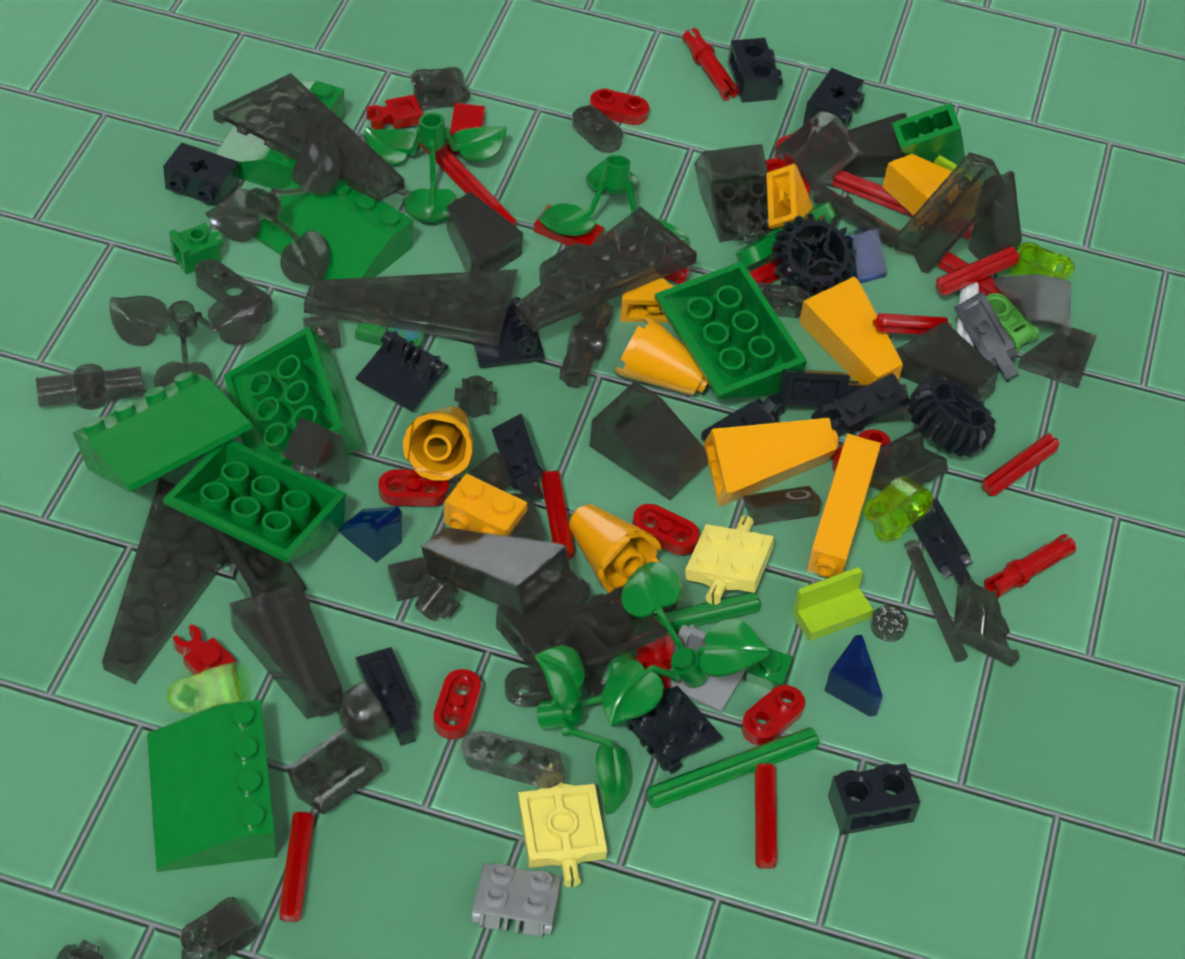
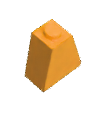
M914 154L888 163L882 185L892 197L930 231L976 212L984 189L981 184Z

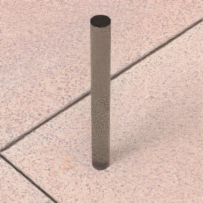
M910 540L905 543L904 548L954 661L962 662L967 659L968 654L918 542Z

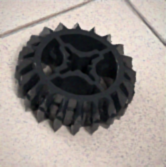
M813 213L807 214L805 220L799 215L794 218L793 223L790 221L786 222L782 227L783 230H779L775 235L776 242L771 245V251L775 254L772 255L770 262L778 265L774 269V275L783 274L784 276L781 280V285H786L788 282L792 285L791 294L800 289L802 290L803 299L807 298L811 292L815 296L853 277L851 271L856 268L857 262L852 259L856 257L857 250L849 247L854 243V238L845 239L844 235L847 232V228L838 230L835 227L837 219L832 220L829 224L826 223L825 214L820 215L817 221ZM812 236L818 238V240L811 241L805 237L803 239L799 237ZM828 246L831 248L834 255L830 253ZM818 248L815 260L809 265L813 252ZM793 257L798 261L799 267L795 263ZM817 272L822 275L826 273L829 276L815 277L809 275V273Z
M932 376L930 379L925 378L922 383L918 384L907 402L909 405L907 411L912 416V423L918 425V431L924 433L927 436V440H932L936 443L938 448L940 446L945 448L949 454L954 452L960 457L964 455L972 457L974 454L978 455L981 450L987 447L996 431L994 426L996 421L991 417V410L985 408V402L980 401L975 396L976 393L968 391L966 386L958 385L955 380L950 382L946 377L938 378Z

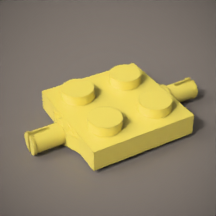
M745 515L741 516L736 529L706 524L685 569L686 580L709 586L710 589L705 598L710 604H712L713 600L714 605L719 604L725 590H742L755 593L774 548V536L750 532L754 521L749 516H747L746 521Z
M554 763L553 771L552 764L546 765L544 768L547 786L538 790L518 792V805L528 867L562 866L564 886L571 887L572 880L573 887H576L581 883L577 864L606 859V841L595 784L579 786L563 784L561 767L559 764Z

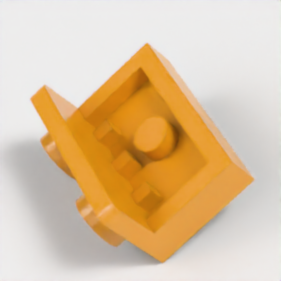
M466 473L444 501V523L456 532H463L479 540L487 547H494L505 552L509 546L510 533L527 511V502Z

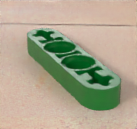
M830 200L814 206L807 213H813L816 221L823 214H825L826 222L836 216ZM783 226L774 229L737 251L735 254L739 262L742 261L745 267L774 253L771 251V245L776 242L775 235L779 230H783Z

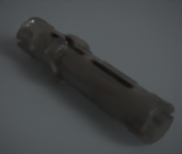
M824 184L820 185L816 190L813 202L821 204L830 200L836 212L835 218L838 220L844 219L886 244L889 248H892L898 241L901 230L894 228L854 204V200L851 197H843Z

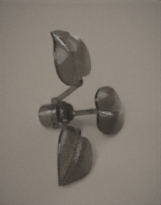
M330 137L322 139L313 144L298 158L293 168L292 177L294 182L302 187L280 190L272 188L270 192L261 188H253L251 190L246 188L238 189L230 193L221 203L206 213L209 221L225 237L236 242H246L258 234L260 229L259 218L270 220L295 241L288 244L281 254L280 265L284 275L297 284L311 287L318 284L325 275L329 265L330 251L328 243L320 233L314 230L307 231L300 238L296 232L277 217L282 210L281 201L278 197L304 194L308 189L315 195H324L330 192L339 182L342 172L341 160L335 141Z
M255 296L226 297L216 301L209 308L208 318L210 322L202 317V313L196 312L194 306L188 301H176L167 311L165 304L155 297H111L110 316L119 337L133 346L150 345L155 340L156 334H164L169 325L173 334L180 337L182 363L176 361L165 363L156 371L154 376V387H165L175 382L174 378L188 371L196 372L208 377L212 381L211 372L205 363H189L187 338L195 334L198 329V322L210 331L218 330L220 339L225 343L233 345L246 344L254 340L260 333L269 304L267 299Z

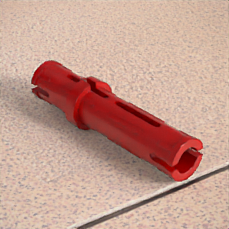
M691 28L695 35L694 37L689 29L686 30L682 40L692 52L694 62L697 65H701L723 100H730L726 93L727 91L732 99L735 98L739 93V88L715 56L714 47L710 43H706L697 28Z
M1062 534L1026 557L1010 561L1002 571L985 579V590L989 595H992V598L998 599L1015 587L1021 588L1027 585L1031 577L1076 552L1074 540L1071 537L1068 538L1067 534Z

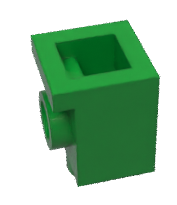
M204 223L179 233L176 229L169 231L172 255L185 275L221 262L220 248L223 247V240L217 229L210 230L207 224Z

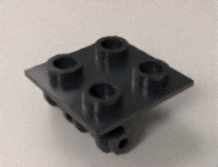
M515 297L511 299L507 312L467 316L479 367L545 360L532 309H528L527 303L521 298Z
M386 331L381 338L383 345L356 376V380L414 412L448 369V365L441 361L440 356H434L425 351L421 345L416 348L414 341L407 343V340L399 336L398 332L393 331L391 333Z
M678 685L663 691L660 702L651 711L638 718L626 721L627 729L637 736L643 747L648 746L646 749L648 754H655L654 758L660 764V768L663 771H669L670 774L677 772L681 768L682 763L679 761L680 759L723 740L720 733Z

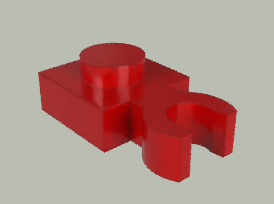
M414 94L385 100L384 107L379 105L366 107V118L371 119V128L382 129L386 124H392L394 129L418 125L419 119L423 115Z
M193 624L188 626L189 635L192 638L190 641H183L177 635L173 636L175 650L179 654L185 655L183 657L184 666L206 689L237 669L236 660L214 637L205 643L202 641L201 631L197 626Z
M668 632L637 635V661L644 666L645 670L651 665L667 670L672 668L671 660L676 651V645ZM657 674L663 680L665 689L670 688L671 678Z

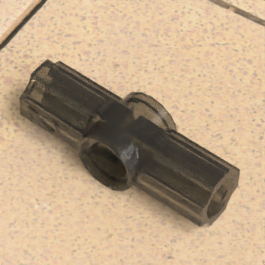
M595 297L592 300H587L578 325L574 324L571 329L567 344V354L560 369L559 377L568 387L579 389L581 386H587L596 360L600 361L602 357L607 329L613 317L614 309L604 298Z
M84 364L76 368L74 374L36 377L39 407L77 403L83 409L94 410L104 406L107 400L144 396L141 366L103 370L102 367L96 364Z

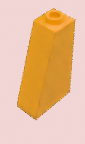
M855 277L803 301L799 324L854 381H859L862 385H869L891 373H894L898 381H900L903 363L887 333H879L876 331V326H873L872 322L873 319H876L877 314L861 284Z
M821 418L712 429L704 442V447L718 506H725L827 463L838 448V435L835 430H832L830 419Z
M847 434L811 550L807 571L817 573L823 577H832L844 572L871 485L881 443Z

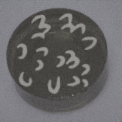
M881 606L873 613L870 624L871 630L877 638L883 641H898L906 633L908 617L902 609L896 606Z

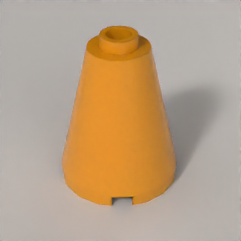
M645 314L643 321L647 323L646 327L643 328L638 325L621 357L622 362L626 364L623 369L616 367L614 373L625 378L693 396L695 391L702 393L708 382L686 347L654 318Z
M455 406L437 409L420 415L409 425L403 439V452L406 460H409L415 468V472L430 480H449L468 466L473 455V439L468 416L462 409Z
M593 504L579 507L572 514L569 528L600 585L608 593L622 595L620 591L623 590L624 585L638 567L648 562H659L656 555L657 549L661 551V545L649 532Z

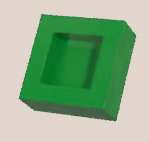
M768 648L770 654L749 667L746 681L772 690L777 686L784 685L793 656Z

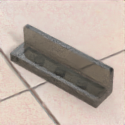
M969 152L893 238L891 242L895 250L914 255L921 271L929 273L1006 188V183L993 159Z

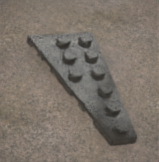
M292 73L213 110L215 121L221 124L228 122L237 127V132L245 136L252 134L264 140L265 146L304 165L309 162L319 167L320 173L328 177L333 174L345 180L346 186L377 201H381L404 188V178Z
M640 206L515 304V315L535 332L697 262V252Z
M518 269L312 280L304 301V313L499 346L507 319L508 305L513 297L517 282Z
M162 478L159 479L102 660L103 670L133 684L138 682L241 543L240 540L163 504V498L176 485Z

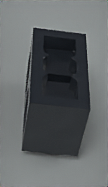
M766 38L731 40L728 66L734 83L739 88L738 94L741 103L776 100L778 87L782 86V72L776 68L775 54L773 49H769Z
M906 763L898 765L882 764L874 769L859 772L855 770L844 771L837 776H833L828 793L841 835L914 822L921 803ZM886 790L892 791L896 795L889 794L886 792ZM849 797H855L860 801L851 800Z

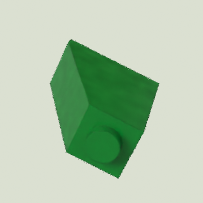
M952 103L892 122L901 152L904 154H914L932 163L941 155L958 166L966 164L962 131Z

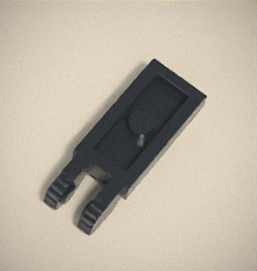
M891 373L833 402V404H826L812 413L811 419L829 418L832 421V430H835L838 437L848 432L851 434L908 405L909 396L894 373Z

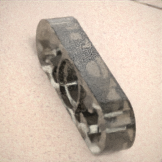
M207 259L196 265L195 278L199 289L251 324L260 325L271 320L273 304L271 297L217 260ZM231 288L242 290V293L235 296L228 295L225 292Z
M474 731L468 734L461 743V751L466 764L475 770L541 788L557 786L562 782L566 774L561 755L554 749L487 731ZM518 753L523 755L522 759L516 764L506 765L503 763L504 759L511 754Z

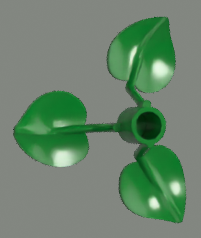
M434 112L426 113L420 117L419 127L416 129L417 135L401 129L380 130L366 127L365 142L370 156L380 164L400 165L404 163L408 155L414 156L416 154L420 141L425 149L429 150L430 190L424 188L413 190L404 200L405 211L409 216L421 222L427 221L429 223L447 220L454 214L457 208V197L452 190H436L435 151L441 149L447 140L452 151H460L463 159L476 162L487 161L494 158L500 152L507 133L506 126L467 128L459 130L451 136L450 129L445 127L444 117Z
M620 155L608 156L588 173L586 184L596 190V193L587 210L584 211L573 204L562 203L547 208L539 216L540 222L554 232L570 236L583 235L595 228L596 222L590 216L593 215L603 191L612 194L627 193L633 224L637 227L633 230L632 237L638 244L649 249L662 250L684 244L689 238L681 230L663 220L654 218L646 219L643 222L639 220L633 190L638 186V179L630 171V160Z
M645 563L636 569L624 585L621 596L624 609L636 618H646L656 611L678 649L674 652L671 660L673 671L651 665L645 670L644 666L635 660L618 666L608 677L603 691V708L607 721L612 727H615L624 721L638 718L651 711L663 696V682L657 674L671 678L675 683L681 680L689 688H698L707 681L709 675L722 677L737 673L767 657L770 652L753 629L744 621L738 619H727L711 627L705 635L706 646L698 648V653L692 648H685L662 609L675 604L679 600L681 595L680 580L677 574L663 563Z
M569 646L550 647L534 656L545 674L548 688L553 698L552 700H544L539 703L537 708L538 723L545 731L561 729L563 736L572 735L601 744L596 752V770L606 815L613 814L624 802L632 786V769L629 758L623 747H613L610 739L573 728L582 721V707L603 702V695L579 701L581 696L579 688L584 682V668L580 656ZM628 651L615 653L610 660L609 676L621 664L632 660L636 661L635 657Z

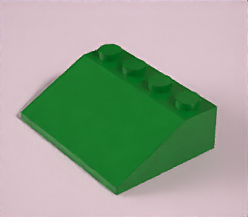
M316 80L260 87L216 154L238 161L239 179L283 192L295 175L319 158L345 117L344 89Z
M315 160L295 175L254 229L252 236L349 300L413 247V220L321 161Z
M742 261L655 293L654 298L718 400L779 392L783 369L805 370L806 358Z
M310 326L224 374L231 402L251 422L253 427L241 434L244 446L297 471L334 463L363 447L330 347Z
M188 371L174 378L175 382L165 387L159 386L149 389L144 393L143 398L135 402H125L116 406L113 409V413L103 418L96 417L86 421L82 425L83 428L73 432V435L88 470L130 493L245 433L253 427L243 413L208 377Z
M229 440L212 449L163 498V504L289 563L325 545L344 524L346 493L236 441Z
M261 700L220 704L147 733L157 872L277 857Z

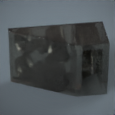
M762 144L702 151L694 166L700 194L719 243L762 237L773 231L774 229L769 227L766 176L768 170Z
M636 381L592 419L589 446L669 500L708 464L705 448L662 398Z

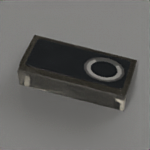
M810 486L743 496L748 515L754 521L753 526L819 516L822 504L819 495Z

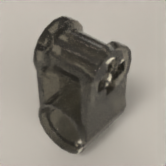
M457 67L429 70L419 69L411 75V84L413 85L411 95H415L421 110L454 107L455 103L465 104L469 100L470 92L463 72Z
M235 897L226 898L212 910L195 921L188 923L183 928L180 934L181 946L183 948L181 958L206 959L207 954V959H226L233 953L241 951L250 945L259 935L260 927Z

